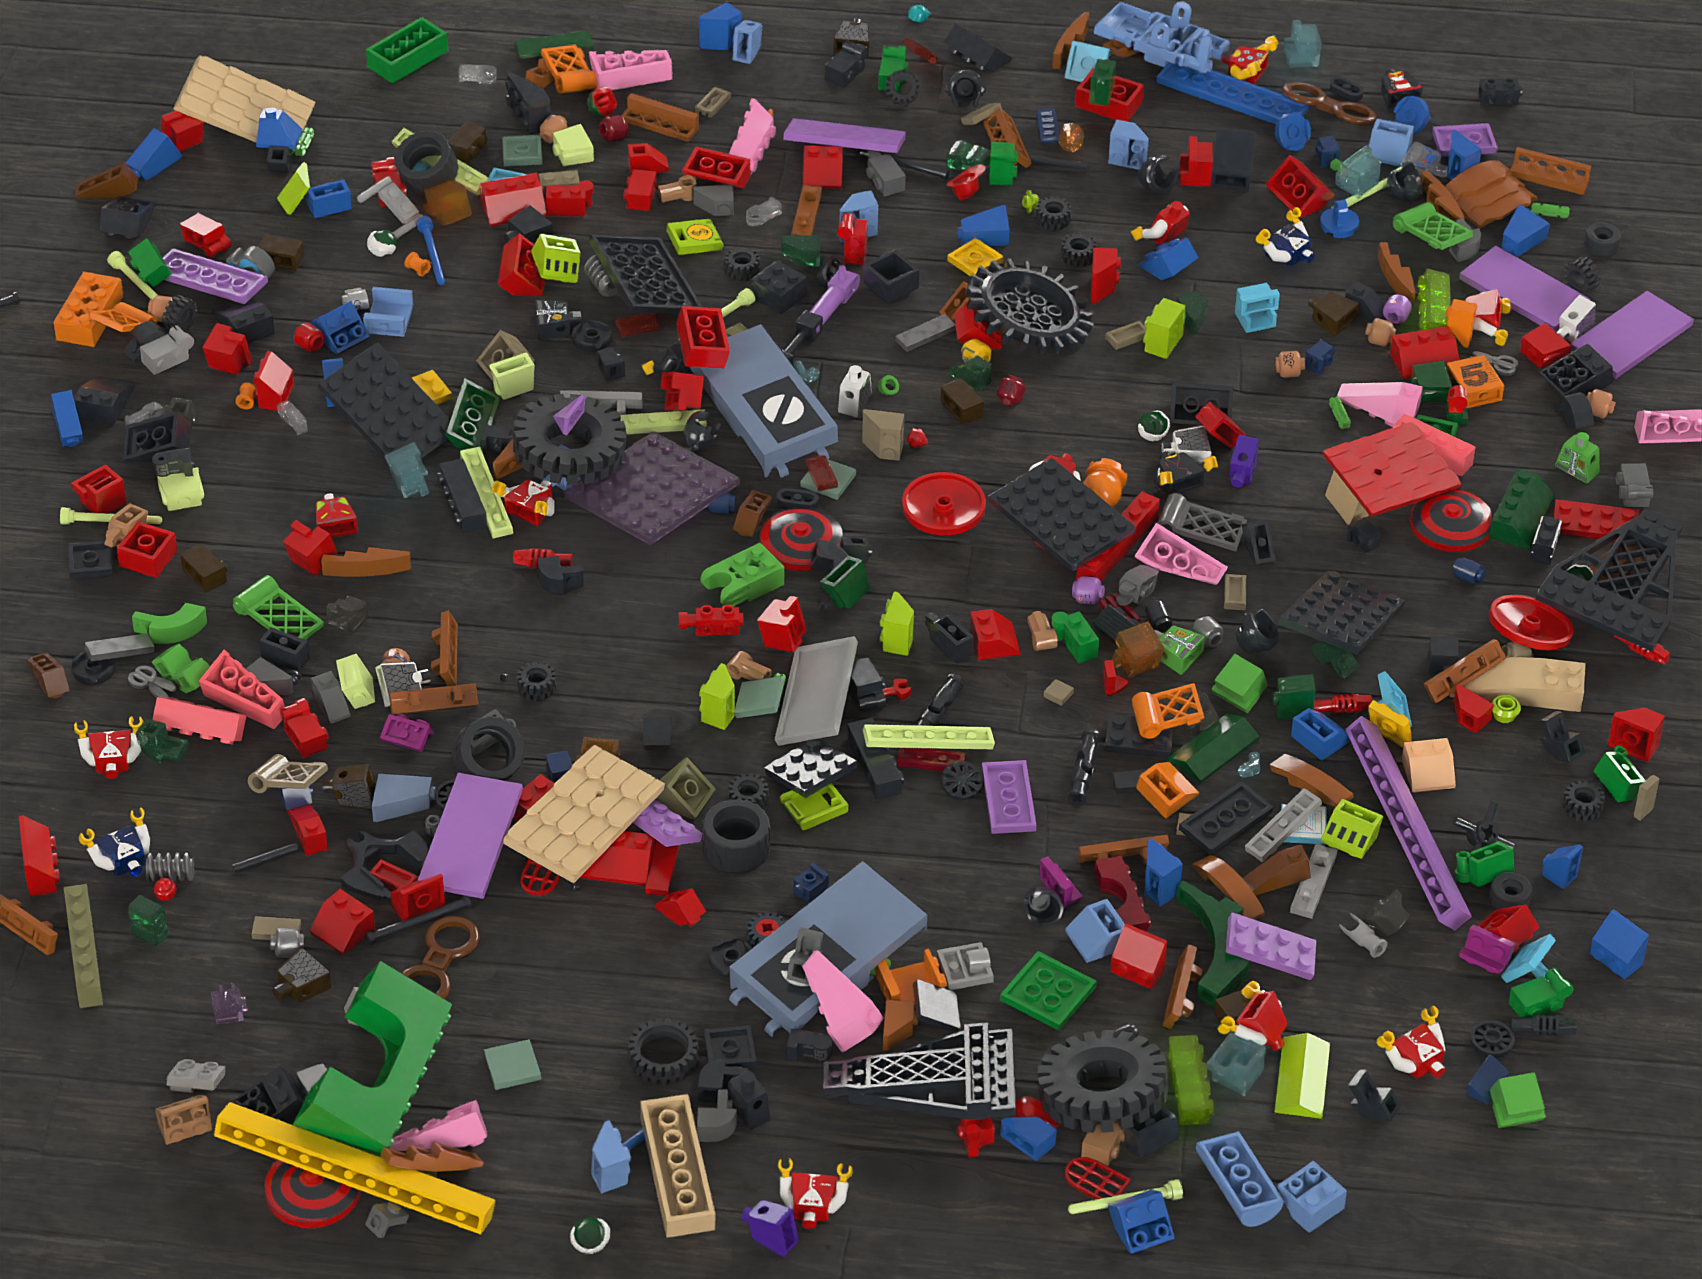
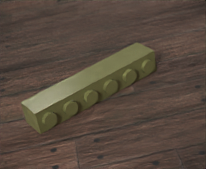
M87 884L64 887L80 1008L103 1005Z

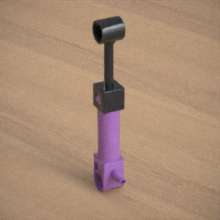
M841 265L837 273L829 281L827 291L810 311L805 310L796 321V337L784 351H781L792 366L794 356L791 354L804 339L810 342L816 340L823 331V324L840 303L845 304L857 290L860 283V275L847 271L846 267Z

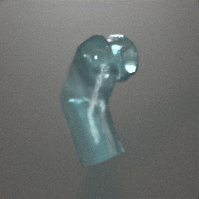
M796 361L793 364L794 369L802 379L809 381L818 379L820 372L817 368L811 367L807 370L802 361Z
M1250 753L1249 762L1244 763L1243 766L1238 768L1241 777H1250L1260 772L1259 753Z

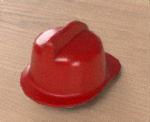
M985 165L973 166L946 185L947 187H952L959 200L968 199L978 191V177L986 170Z

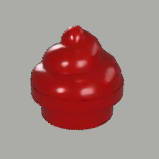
M913 427L906 439V442L910 444L909 446L916 448L917 446L927 445L928 441L922 429Z
M161 878L155 883L153 890L158 899L168 901L174 897L177 888L173 880Z

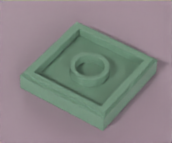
M541 135L502 137L504 166L542 165Z
M819 457L801 480L800 487L838 500L856 476V469L828 459L820 461Z
M782 676L742 682L734 711L736 718L776 713L784 685Z
M530 1039L484 1049V1056L495 1090L541 1080V1073Z

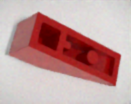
M311 804L287 810L306 856L328 850L325 828Z

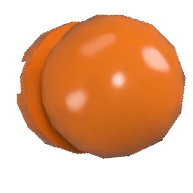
M1102 458L1101 461L1095 463L1092 461L1087 468L1086 479L1083 484L1114 508L1121 499L1122 490L1127 482V473H1124L1121 469L1122 465L1114 460Z

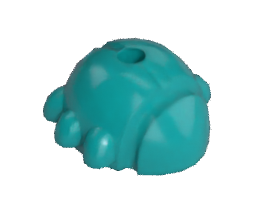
M915 5L908 11V18L916 22L925 21L930 16V12L922 5Z

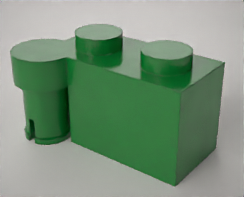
M884 46L879 72V90H885L888 77L894 71L898 72L900 69L902 71L908 70L909 62L905 61L906 46ZM906 81L897 82L895 85L896 91L901 92L902 84H906Z
M991 142L989 184L1012 185L1013 177L1017 178V166H1013V163H1017L1018 151H1014V143Z
M148 238L128 252L132 258L130 260L131 264L136 270H140L138 275L144 283L149 282L152 287H155L172 274L160 255L158 248Z
M1080 611L1070 615L1064 612H1056L1052 615L1051 624L1056 632L1057 640H1063L1078 663L1098 657L1099 638Z
M1619 745L1615 746L1613 752H1605L1594 772L1617 802L1632 801L1638 795L1639 787L1645 782V779L1629 759L1625 757L1628 754L1627 751L1624 752L1625 748Z
M1501 841L1474 850L1471 854L1466 851L1456 854L1457 868L1455 869V880L1460 883L1471 882L1477 887L1485 886L1502 873H1514V851Z
M1553 968V971L1550 969L1545 973V978L1542 976L1512 987L1509 1004L1519 1017L1533 1018L1535 1015L1541 1016L1563 1008L1564 999L1571 995L1574 988L1568 980L1561 976L1557 968Z

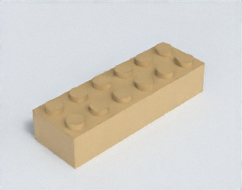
M688 1094L641 1101L640 1118L666 1237L715 1230V1211Z

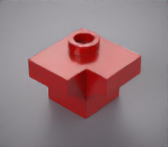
M960 1118V1125H957V1134L960 1140L963 1139L969 1157L978 1156V1150L983 1145L994 1143V1126L991 1118L982 1120Z

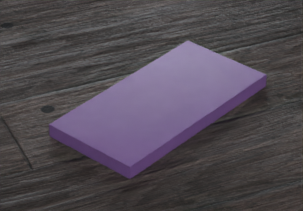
M793 118L784 132V140L897 153L905 140L906 131Z
M1497 246L1460 272L1459 275L1460 280L1481 292L1497 289L1501 300L1503 298L1510 300L1511 309L1539 325L1547 324L1555 332L1559 329L1560 316L1579 295L1590 300V298Z
M1646 291L1570 344V350L1574 352L1588 343L1613 366V377L1617 379L1691 327L1694 319L1649 291Z
M458 773L418 881L441 873L445 892L484 899L503 846L504 836L509 830L523 791L522 784Z

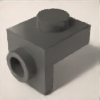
M394 1202L376 1204L371 1209L366 1226L378 1238H383L389 1226L406 1223L409 1215L402 1209L400 1204Z

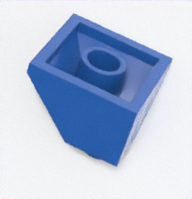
M275 108L263 109L259 117L256 147L269 148L270 146H281L294 150L303 132L302 128L283 110H276Z

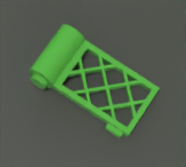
M1430 202L1395 215L1393 220L1395 230L1400 233L1408 231L1427 241L1435 249L1443 250L1473 237V231L1436 212Z
M269 575L264 576L233 599V608L238 614L250 615L268 630L272 627L285 633H300L298 637L306 640L324 627V621L281 590L276 581ZM280 597L285 601V604H272V601ZM260 610H270V615H260L257 612ZM272 610H285V615H272ZM287 610H298L300 615H287ZM272 621H285V627H276L272 624ZM287 621H300V627H287ZM303 621L315 623L312 627H302Z

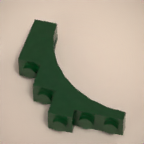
M1182 881L1177 886L1176 901L1190 910L1202 923L1213 946L1214 959L1208 972L1198 983L1197 999L1215 1009L1216 999L1232 994L1248 977L1250 962L1245 958L1226 953L1228 917L1232 912L1243 916L1244 908L1226 897L1219 902L1214 897L1198 890L1195 886Z

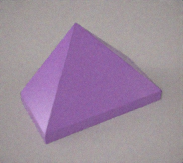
M584 395L579 396L553 416L563 434L567 435L584 413Z

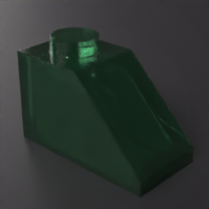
M781 235V253L800 266H820V236Z
M1198 290L1178 295L1176 298L1177 303L1185 305L1184 324L1192 335L1197 334L1205 319L1206 309L1208 308L1206 298Z
M975 355L960 361L950 368L948 374L956 379L962 378L967 385L969 384L973 390L978 392L991 383L992 364Z

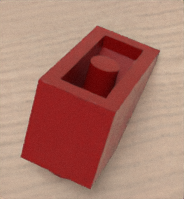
M693 889L669 893L654 905L658 911L678 926L687 924L692 926L701 920L700 916L706 912Z

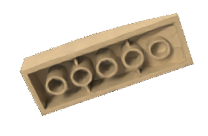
M1509 657L1464 685V687L1489 702H1492L1498 696L1509 695L1514 697L1520 705L1580 712L1584 695L1585 663L1544 658ZM1455 692L1451 693L1450 697H1454Z

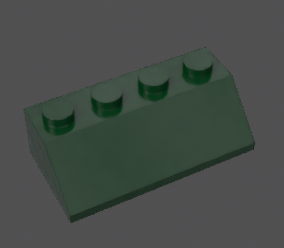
M1519 468L1516 469L1493 517L1490 539L1530 550L1541 516H1546L1554 498V493L1537 473Z

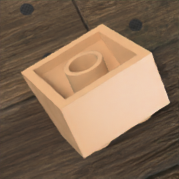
M1447 738L1404 742L1402 763L1412 792L1455 788L1453 753Z

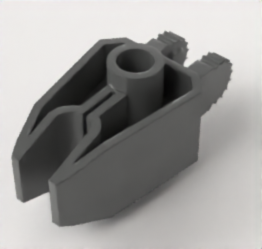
M1139 565L1127 571L1119 582V596L1116 602L1123 606L1131 602L1137 605L1142 603L1154 591L1159 571L1148 565Z

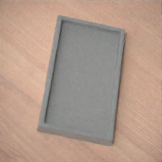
M855 636L801 646L795 650L775 736L778 746L838 735L858 645Z

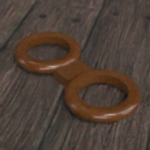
M1290 82L1285 84L1282 89L1284 95L1290 100L1303 105L1317 106L1316 108L1330 114H1335L1339 119L1354 125H1371L1377 120V115L1371 108L1355 102H1339L1326 97L1325 93L1314 85ZM1293 90L1306 91L1314 94L1316 97H1304L1294 93ZM1343 110H1354L1357 112H1361L1365 114L1367 117L1352 116L1345 113Z
M459 916L443 917L435 921L427 929L425 935L426 946L429 951L422 964L412 966L404 970L402 974L409 979L418 975H430L437 978L441 986L436 995L445 999L451 987L449 977L445 971L453 959L463 958L471 954L478 946L480 939L478 928L472 921ZM456 926L465 929L470 934V939L459 948L448 949L439 946L435 941V936L446 927Z

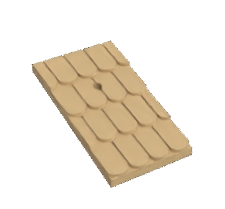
M199 56L173 109L256 142L259 117L263 109L275 108L276 110H283L303 131L315 102L289 89L285 90L266 80H259L232 66L228 67L209 57Z
M594 745L573 764L572 768L554 784L551 790L527 811L524 817L508 830V833L504 836L503 844L570 882L575 883L664 790L665 783L658 779L656 780L651 775L640 769L638 770V768Z

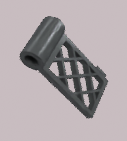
M1172 493L1166 499L1157 524L1174 534L1183 535L1236 552L1243 534L1241 524L1247 523V520L1244 519V516L1234 513L1230 515L1187 502L1183 495ZM1189 510L1197 512L1199 516L1192 517ZM1209 518H1217L1219 522L1212 523ZM1204 520L1207 525L1199 527L1196 522ZM1234 523L1240 525V527L1232 529L1229 524ZM1191 524L1194 529L1188 530L1183 528V526ZM1224 526L1227 531L1219 533L1216 528ZM1211 530L1214 535L1208 536L1204 532ZM1231 536L1235 542L1225 541L1224 538Z

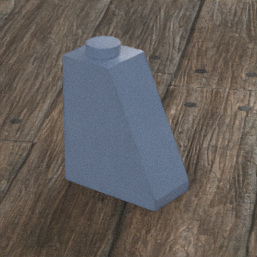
M378 774L372 803L373 822L430 809L431 800H435L436 787L432 786V777Z

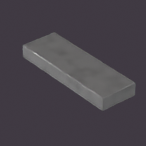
M943 314L897 335L895 341L906 352H909L955 331L956 324Z
M147 633L85 642V650L91 661L152 653L154 652V644Z

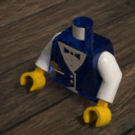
M1298 207L1293 209V213L1292 210H1289L1286 215L1287 219L1294 222V224L1289 223L1271 237L1267 229H1263L1256 236V241L1259 244H1264L1266 256L1270 257L1273 261L1282 262L1289 266H1294L1301 260L1311 263L1315 256L1310 251L1311 239L1302 221L1298 219L1301 215V210Z
M142 808L139 809L141 817L136 818L133 815V810L130 814L131 820L136 823L137 827L133 824L94 840V843L92 841L94 832L91 829L86 831L90 839L84 838L82 833L79 835V842L88 846L87 851L96 866L108 871L111 870L118 876L129 872L131 876H138L142 872V866L146 863L145 856L149 853L150 847L146 824L143 825L142 821L144 818V810Z

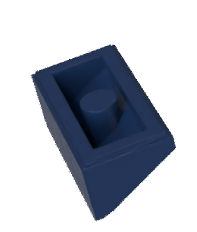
M1489 1054L1470 1081L1467 1095L1488 1105L1492 1100L1490 1089L1498 1079L1508 1077L1509 1071L1494 1056Z

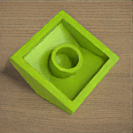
M303 162L277 197L289 215L292 214L310 189L306 163Z

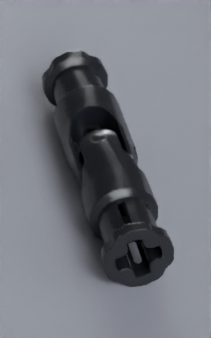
M949 674L947 676L946 683L940 686L935 693L934 701L931 700L918 717L915 726H936L939 723L946 709L955 700L958 690H962L965 686L964 681L959 675Z
M1086 729L1081 735L1082 743L1078 748L1076 763L1070 781L1071 790L1067 793L1068 802L1073 805H1083L1087 800L1086 791L1090 787L1094 769L1093 764L1097 758V744L1101 741L1100 733L1094 729Z

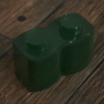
M956 141L946 154V165L950 168L964 171L976 165H985L987 167L990 163L991 151L982 146H972L965 141Z
M139 895L129 905L128 913L132 920L131 932L133 935L157 946L166 939L168 934L164 907Z

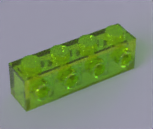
M1427 269L1418 281V287H1420L1418 313L1421 314L1419 320L1421 330L1448 326L1449 319L1445 317L1448 305L1450 306L1449 274Z
M1197 1035L1169 1037L1167 1052L1180 1125L1209 1124L1210 1114L1214 1113L1213 1100L1208 1098V1095H1210V1083L1205 1081L1207 1066L1201 1060L1204 1056L1203 1045L1198 1044Z

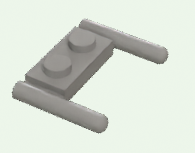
M390 177L384 178L357 196V200L362 203L378 193V196L402 224H405L393 232L396 239L416 227L417 220L423 216L419 214V210L398 186L392 183Z

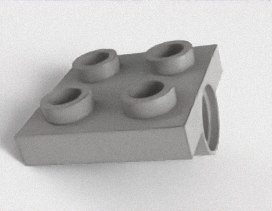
M981 942L937 950V959L942 973L945 975L948 990L982 985L994 981L989 953L986 947L983 948Z
M182 1060L177 1063L167 1076V1085L170 1086L171 1091L193 1093L195 1088L214 1090L225 1076V1066H218V1063L215 1062L199 1064L193 1060Z

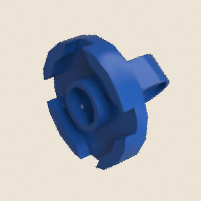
M1404 97L1398 102L1394 110L1396 112L1394 122L1414 126L1413 134L1423 130L1431 119L1428 106L1420 97Z
M1300 113L1284 114L1275 126L1276 141L1285 150H1300L1304 147L1306 141L1310 139V123Z
M1346 200L1335 201L1334 208L1327 209L1322 213L1320 228L1326 234L1327 231L1334 234L1333 237L1336 238L1350 237L1359 228V217L1348 209Z

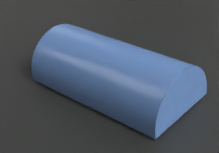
M1240 1132L1197 1142V1153L1243 1225L1250 1227L1261 1225L1272 1219L1281 1210L1284 1204L1283 1199Z

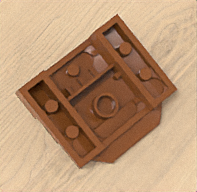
M1486 161L1476 164L1457 175L1445 186L1458 203L1464 217L1479 229L1494 222V220H1502L1516 211L1519 205L1524 207L1530 206L1538 198L1526 189L1525 185L1512 175V170L1500 161Z

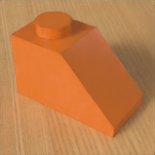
M1454 299L1452 305H1448L1445 317L1449 318L1447 325L1461 344L1468 348L1472 339L1478 304Z

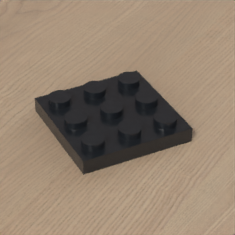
M813 739L790 751L785 756L774 760L764 768L767 776L807 798L858 767L855 759L820 739Z

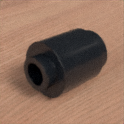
M1152 601L1149 603L1145 612L1152 628L1161 633L1168 631L1172 626V618L1163 601Z

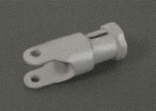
M1350 913L1352 918L1359 923L1355 930L1349 931L1339 924L1345 934L1358 945L1366 947L1374 958L1379 957L1386 950L1387 942L1384 939H1379L1374 934V931L1354 914Z

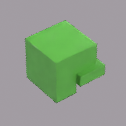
M1234 654L1215 679L1216 684L1211 690L1213 694L1248 713L1268 684L1262 669Z
M1535 1072L1498 1079L1490 1089L1498 1128L1542 1121L1546 1118L1544 1113L1545 1107Z

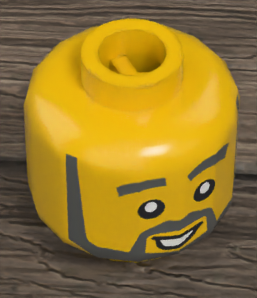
M972 339L962 347V359L967 364L978 369L989 363L991 349L980 340Z

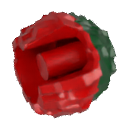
M608 87L595 88L587 99L589 111L598 116H609L617 108L614 93Z

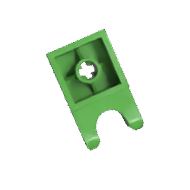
M758 543L705 569L701 575V583L708 589L725 587L721 591L720 602L723 605L735 606L746 600L750 602L783 586L784 566L761 543Z

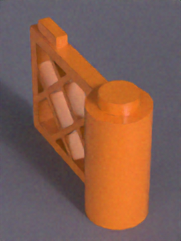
M576 45L541 50V55L555 79L558 93L592 90L597 87L596 74L587 67L583 59L585 55L581 48H577ZM573 52L575 57L573 58L571 56L566 55L565 53ZM553 54L559 58L555 60L549 57V55ZM564 59L570 62V65L568 66L560 62V60ZM573 64H575V65L581 67L582 69H581V70H577V69L573 68L572 66H573ZM556 67H560L566 71L558 72L556 70Z
M124 302L115 305L112 310H96L89 313L91 319L120 332L131 331L143 322H154L157 324L155 316Z
M1195 683L1152 695L1148 692H1140L1132 698V706L1139 732L1144 738L1152 739L1158 736L1161 730L1186 723L1188 725L1201 722V719H1204ZM1185 693H1193L1188 700L1181 698ZM1167 698L1171 700L1167 706L1159 703V700ZM1177 702L1184 705L1180 711L1173 709ZM1189 707L1198 710L1197 713L1190 715L1185 713ZM1168 713L1176 715L1174 719L1164 721Z

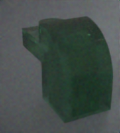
M1320 640L1310 646L1320 664L1322 665L1330 661L1341 679L1348 677L1360 668L1357 660L1349 651Z
M145 719L135 733L141 750L149 758L159 763H162L164 758L179 762L189 748L188 740L168 736L166 724L163 722Z

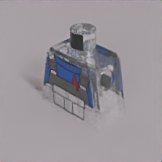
M1414 142L1400 163V167H1402L1403 163L1413 161L1420 176L1422 172L1427 170L1433 176L1445 177L1448 171L1447 166L1440 164L1441 154L1418 142Z

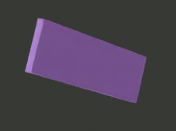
M172 249L163 257L172 272L164 280L243 304L249 301L268 283L267 276L176 249Z

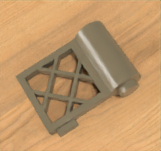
M276 754L248 777V784L256 793H263L270 787L306 789L328 771L326 763L289 762L283 755Z

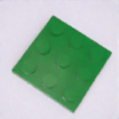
M1037 951L1001 993L1000 1000L1059 1031L1096 988L1097 981Z

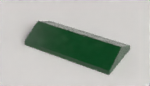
M590 31L516 40L514 42V47L520 59L542 56L541 50L546 48L576 45L581 50L594 49Z
M464 378L445 432V436L458 450L462 451L480 447L483 452L482 436L486 425L492 424L500 396Z
M1227 713L1169 756L1168 761L1199 783H1202L1259 740V735L1244 717Z

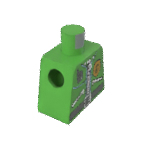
M1580 432L1564 443L1555 466L1588 484L1599 474V448L1589 442V435L1587 433Z
M1172 626L1165 634L1155 630L1150 637V642L1156 644V658L1180 675L1204 652L1205 636L1177 626Z

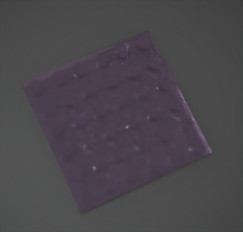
M653 431L625 450L622 464L619 463V468L614 473L609 471V476L602 480L595 476L594 482L584 484L581 479L577 485H572L564 490V496L566 499L652 545L712 504L721 495L734 489L740 484V479L738 476Z

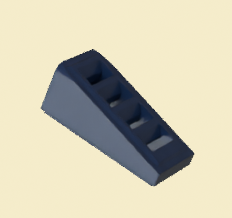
M1038 109L1036 123L1041 144H1059L1060 136L1055 109Z

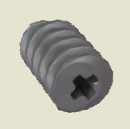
M594 255L589 258L584 270L600 294L606 297L617 294L619 291L598 256Z
M149 853L146 860V879L148 881L149 876H151L152 881H157L159 876L161 879L167 878L169 875V878L175 881L178 875L179 880L184 881L187 875L188 880L193 881L194 858L190 859L188 853H185L184 858L181 859L179 853H176L174 859H171L170 853H167L165 859H162L161 853H158L156 859H153L152 854Z

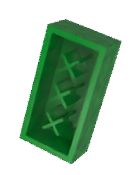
M421 17L367 48V67L393 84L447 52V33Z

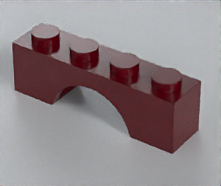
M1122 856L1096 860L1094 877L1100 891L1113 894L1123 901L1124 904L1115 911L1124 924L1127 923L1148 932V927H1151L1150 916L1144 912L1143 899L1137 895L1136 882L1130 878L1128 864L1124 863Z

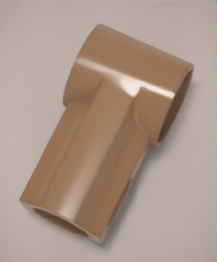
M685 175L679 179V182L659 186L658 193L661 203L680 198L684 201L694 200L693 187H696L695 177Z
M1041 611L1033 612L1028 616L1027 622L1032 633L1034 650L1040 651L1057 648V635L1055 630L1050 628L1046 615L1041 613Z
M739 651L726 665L730 677L734 679L743 677L754 681L767 679L771 676V669L754 662L751 656L744 651Z

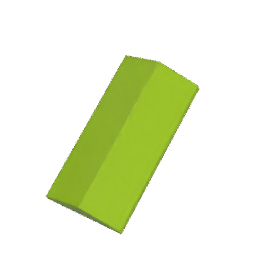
M1309 1033L1283 1037L1284 1046L1281 1053L1275 1113L1322 1119L1330 1043Z

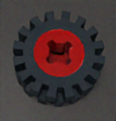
M765 912V916H762L761 913L757 914V918L753 916L747 926V942L754 948L782 926L786 920L783 921L781 915L777 918V913H773L770 916L769 912Z

